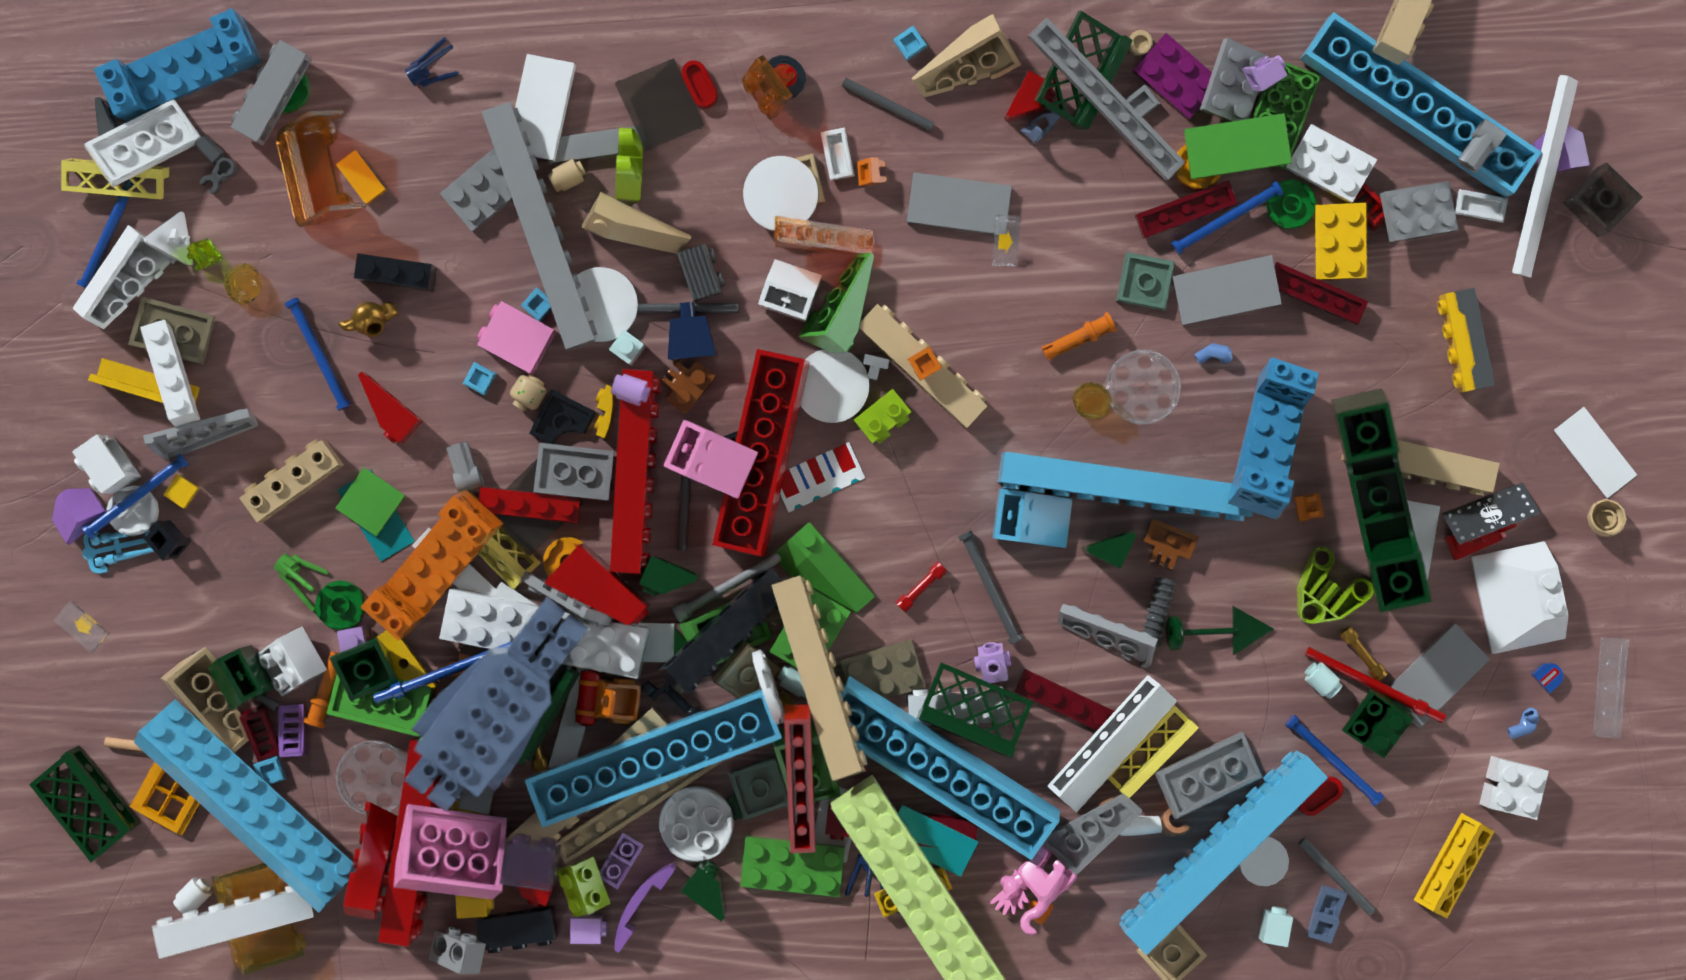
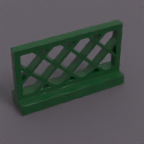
M1078 11L1066 35V38L1071 43L1077 42L1078 50L1086 59L1087 57L1097 55L1099 62L1097 70L1110 84H1112L1133 41L1126 35L1116 33L1083 11ZM1082 20L1089 23L1091 34L1081 37L1079 25ZM1105 33L1112 39L1108 47L1101 49L1098 35ZM1092 37L1095 51L1085 54L1082 40ZM1052 63L1034 101L1069 121L1070 125L1078 130L1089 129L1098 110L1082 93H1078V89L1068 79L1058 81L1056 73L1058 68ZM1070 82L1074 96L1063 99L1060 85ZM1055 87L1058 101L1050 103L1043 99L1047 90ZM1075 99L1077 109L1072 116L1067 113L1064 102Z
M940 662L916 719L1002 756L1012 758L1033 701ZM943 670L953 673L956 684L943 688L940 681ZM958 676L965 678L966 680L960 682ZM968 681L976 683L979 694L967 698L961 684ZM938 684L940 690L934 692ZM958 686L963 700L950 705L945 691ZM981 686L988 688V690L983 691ZM995 691L999 693L1002 703L990 708L984 694ZM942 693L947 707L940 710L930 707L929 704L932 696ZM981 696L986 710L973 715L968 701ZM1004 696L1011 698V700L1006 701ZM1014 701L1025 704L1022 714L1013 718L1007 704ZM965 703L970 717L960 720L955 717L952 707ZM1004 706L1009 720L996 724L991 711ZM948 709L949 712H950V715H948V714H946V713H943L942 711H945V710ZM988 712L993 726L983 730L978 727L975 717ZM971 719L972 722H973V725H972V724H969V723H967V722H965V721H968V720ZM1017 719H1020L1019 722H1018V724H1017V727H1016V724H1015L1014 721L1017 720ZM1011 722L1014 730L1011 741L1002 738L998 727ZM995 729L997 735L990 733L988 731Z
M561 664L549 679L551 704L542 714L518 763L523 765L525 759L531 762L578 679L580 672L565 664Z
M80 746L65 752L57 762L29 784L90 862L95 861L126 834L141 824ZM64 763L71 770L70 778L59 777L60 766ZM44 779L53 781L52 793L45 792L41 787L40 783ZM59 782L70 783L69 795L58 794ZM76 784L84 786L86 798L75 796ZM58 799L69 800L68 812L60 811L57 807ZM75 801L85 802L84 815L74 813ZM91 803L100 806L102 809L101 817L90 816ZM73 818L84 820L83 832L75 830ZM90 821L101 822L100 834L89 833ZM107 823L114 824L120 833L115 837L107 836ZM89 838L100 839L99 850L96 853L88 846Z

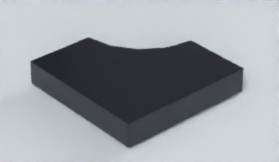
M551 389L529 434L549 444H553L558 437L568 432L586 434L596 411Z

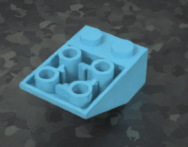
M998 489L992 538L1066 548L1073 499Z

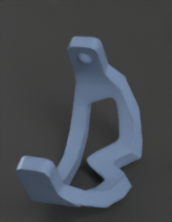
M1052 111L1041 113L1028 122V126L1022 127L1021 132L1026 134L1036 144L1049 132L1060 116ZM1046 117L1049 125L1042 131L1035 123Z

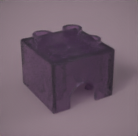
M516 834V837H513L504 848L500 884L550 891L557 882L562 845L556 843V839L551 837H541V840L538 841L531 840V835Z

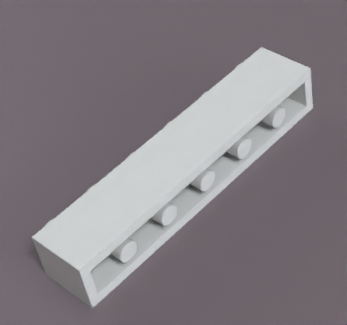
M1147 675L1049 783L1048 787L1077 813L1145 736L1153 730L1164 715L1170 711L1177 700L1158 682Z
M288 885L285 886L286 891L275 893V890L260 893L259 898L250 900L249 896L234 900L235 904L224 906V903L209 906V911L203 913L193 910L183 913V918L173 920L172 917L156 920L157 925L152 926L157 954L160 959L313 918L312 906Z

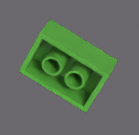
M813 589V594L810 595L811 600L819 608L821 618L818 619L820 628H824L827 633L829 642L825 644L827 650H829L850 615L851 610ZM783 627L769 652L797 668L785 627Z

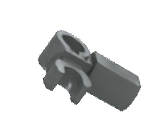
M204 135L195 143V146L213 165L216 164V167L212 170L213 173L211 175L203 176L199 183L206 185L209 181H212L213 187L209 190V193L214 195L220 191L222 182H226L230 177L237 175L239 165L235 160L226 158L225 152L208 135Z

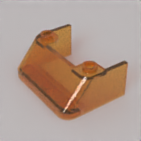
M343 109L306 112L277 132L276 142L294 220L299 227L313 226L347 218L366 208L365 203L354 204L353 199L348 193L339 192L329 146L334 143L338 134L333 121L344 115Z

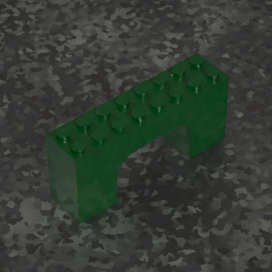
M1382 388L1331 399L1370 579L1379 611L1385 612L1432 602L1422 553L1416 540L1397 454L1400 451L1389 401Z

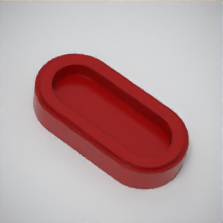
M696 60L685 63L681 74L695 104L702 109L713 107L717 102L718 94L705 66Z
M1327 776L1328 778L1298 807L1299 811L1307 816H1314L1323 811L1342 796L1344 790L1342 782L1333 776Z

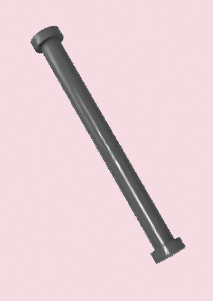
M968 531L958 536L960 541H963L1010 638L1008 639L1009 643L1013 644L1023 639L1021 633H1018L974 543L972 531Z

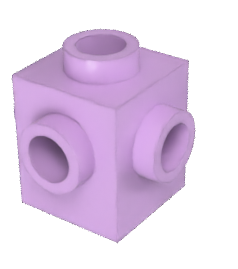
M989 642L978 647V656L974 657L976 671L982 672L983 680L989 683L1009 680L1007 666H1011L1009 651L1004 652L1003 644Z

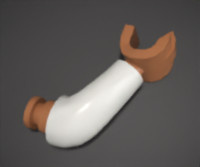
M1114 797L1103 801L1102 803L1098 804V806L1110 801ZM1169 808L1162 814L1161 818L1159 816L1139 815L1119 835L1136 836L1163 832L1170 837H1179L1186 834L1191 826L1187 824H1182L1179 828L1172 826L1169 821V817L1172 814Z

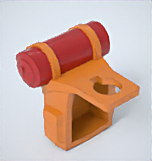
M592 669L581 670L580 679H578L577 705L574 712L576 723L581 726H592L595 724L596 719L601 718L608 719L610 723L630 724L631 721L637 720L641 685L627 678H614L613 681L601 679L599 671Z

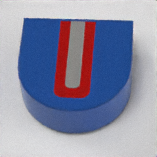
M1544 663L1531 674L1547 693H1551L1563 681L1562 669L1553 663Z

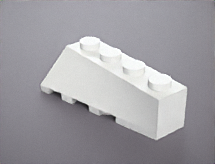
M128 225L73 309L82 318L105 329L128 307L127 304L135 296L139 297L145 291L144 288L154 278L157 280L164 273L163 270L170 263L174 264L177 260L144 242L146 235Z

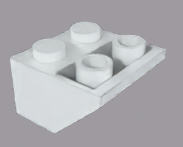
M775 259L764 284L758 306L806 323L822 275Z
M303 627L276 639L257 653L260 658V664L268 672L272 679L273 687L280 693L281 697L327 670Z

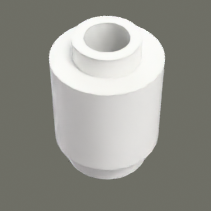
M193 877L176 894V899L173 901L175 907L181 913L197 910L212 895L210 883L202 877L199 879Z

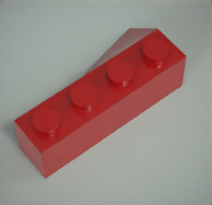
M366 802L364 811H366L367 823H361L359 844L362 846L355 849L353 868H356V871L350 873L343 908L345 915L376 920L377 912H381L384 905L385 897L382 896L383 887L387 888L389 875L387 871L389 863H391L398 816L371 802Z

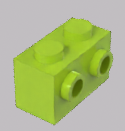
M892 389L853 421L872 444L875 441L881 444L890 436L888 432L895 425L899 429L910 420L908 415L911 411L894 389Z
M594 856L577 860L557 870L560 885L564 889L568 900V907L573 917L589 915L611 904Z

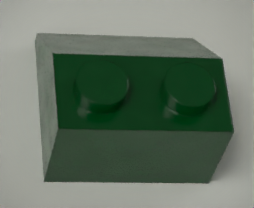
M655 555L651 556L639 584L644 586V592L657 597L659 594H664L699 580L701 575Z
M710 860L707 862L701 861L684 882L681 892L722 922L727 907L723 878L719 872L720 868Z

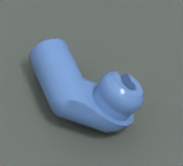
M1215 343L1206 346L1194 354L1196 361L1200 365L1212 357L1219 359L1223 364H1227L1233 359L1232 351L1228 346Z
M1527 708L1523 712L1519 724L1507 728L1511 740L1534 732L1539 720L1538 711L1535 708Z

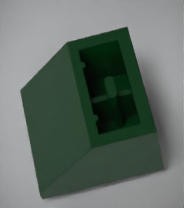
M252 645L238 648L216 659L208 666L211 675L232 711L275 690L269 674L260 664L259 657Z
M1370 690L1341 730L1385 759L1414 718L1409 710L1391 698Z

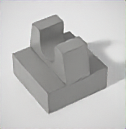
M865 354L863 365L870 366L868 378L877 380L879 370L888 369L889 359Z

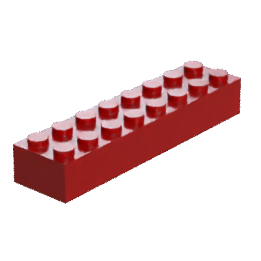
M761 349L756 350L736 442L757 451L758 455L739 497L735 498L726 493L723 495L712 543L714 546L766 557L810 362L806 359Z
M622 369V376L626 374L647 381V387L651 388L647 402H641L640 406L620 399L610 572L641 574L645 572V568L650 560V553H646V543H651L652 529L647 528L648 518H652L653 503H649V493H654L655 479L650 478L651 468L656 466V453H652V444L657 443L658 429L654 427V418L658 419L659 404L655 402L656 393L660 394L661 379L653 371Z
M421 737L410 740L404 780L422 757L421 754L415 751V747ZM438 775L424 794H421L403 781L378 938L380 943L408 947L414 940H417L418 935H422L424 920L420 919L422 910H426L428 896L424 895L425 891L394 887L395 865L407 805L441 809L427 798L441 779V775Z

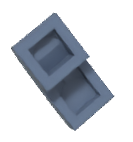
M1321 885L1311 915L1307 937L1332 943L1340 923L1338 917L1347 897L1345 891Z

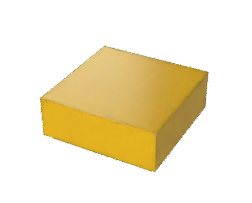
M177 474L163 495L183 509H186L200 488L180 474Z

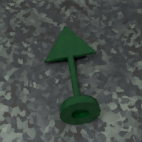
M1232 606L1233 628L1184 630L1182 620L1178 616H1169L1166 624V639L1169 649L1174 651L1182 648L1184 636L1233 634V655L1274 630V628Z

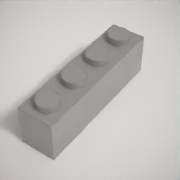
M279 40L278 44H274L270 49L269 60L257 72L256 83L253 88L247 90L243 106L232 117L231 128L262 146L267 141L312 61L308 55L282 40Z

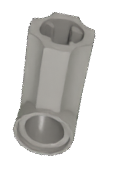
M1484 119L1473 132L1472 140L1457 161L1466 170L1476 173L1490 152H1493L1502 142L1506 132L1487 119Z
M468 441L447 447L446 449L454 470L453 479L458 493L465 490L470 492L484 487L482 474L478 466L475 465Z

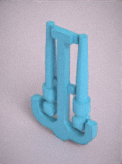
M148 530L147 532H145V536L148 535V533L150 532V530ZM98 531L93 539H90L86 534L83 538L85 548L82 551V555L88 560L90 569L95 573L109 572L105 564L111 565L117 563V561L154 552L148 545L147 549L122 553V548L147 542L142 538L120 543V538L130 536L120 532L111 534L108 532L98 536L100 534V531ZM112 540L114 541V545L98 549L91 547V545L96 546L101 542L105 544L112 542ZM116 550V555L110 554L106 555L105 558L97 557L94 560L97 554Z

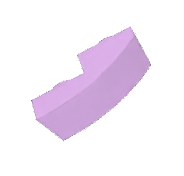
M622 833L599 871L602 881L618 890L644 845Z

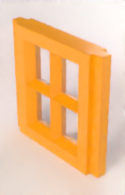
M154 762L129 807L169 830L183 835L200 803L190 794L187 800L174 794L179 786L176 781L170 791L158 785L165 771ZM155 789L167 795L159 812L147 806ZM172 798L184 804L175 821L163 815Z

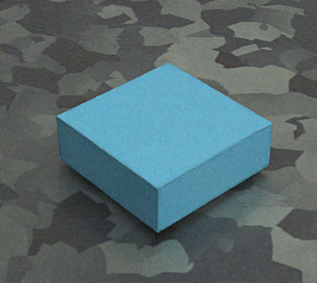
M914 25L893 39L894 44L906 61L927 48V44Z
M538 287L520 305L539 322L552 310L547 295Z
M474 362L462 384L486 396L497 373Z
M279 755L253 764L256 774L268 785L287 779Z

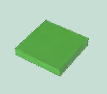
M364 467L335 509L378 537L406 495Z

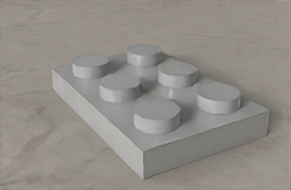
M1229 38L1223 39L1200 110L1227 122L1249 119L1258 91L1252 90L1242 69L1247 66H1255L1254 63L1267 55Z
M494 148L440 193L473 233L513 200Z
M1449 181L1380 193L1389 242L1459 230Z
M539 443L533 492L609 501L614 451Z

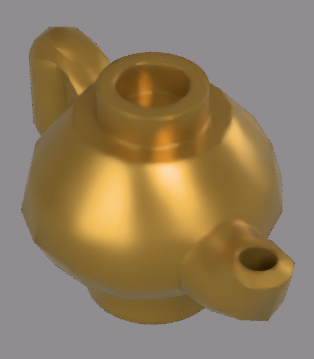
M391 301L381 305L374 302H362L353 310L351 319L340 321L339 327L344 331H356L362 335L375 337L383 332L386 321L395 318L399 311Z

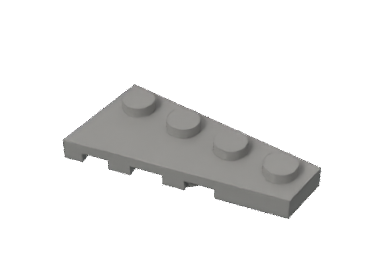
M246 408L143 435L145 445L163 460L169 461L176 458L179 453L185 455L255 428L259 424L257 417Z
M527 571L524 572L521 581L529 585L527 589L539 595L543 593L559 606L561 604L566 607V611L576 616H581L584 618V621L596 627H598L599 623L607 626L610 625L612 617L548 586L544 582L546 579Z
M1062 605L1058 618L1059 625L1084 638L1092 636L1101 647L1105 649L1113 647L1122 652L1121 657L1129 661L1134 658L1142 662V668L1149 671L1158 641L1157 638L1152 637V635L1146 632L1130 629L1122 623L1108 621L1100 615L1084 612L1076 606Z
M1123 793L1052 831L1043 845L1077 875L1141 814L1142 809Z

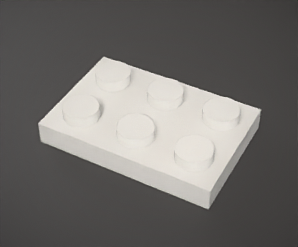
M1311 124L1291 158L1292 163L1286 166V170L1348 203H1353L1378 159Z

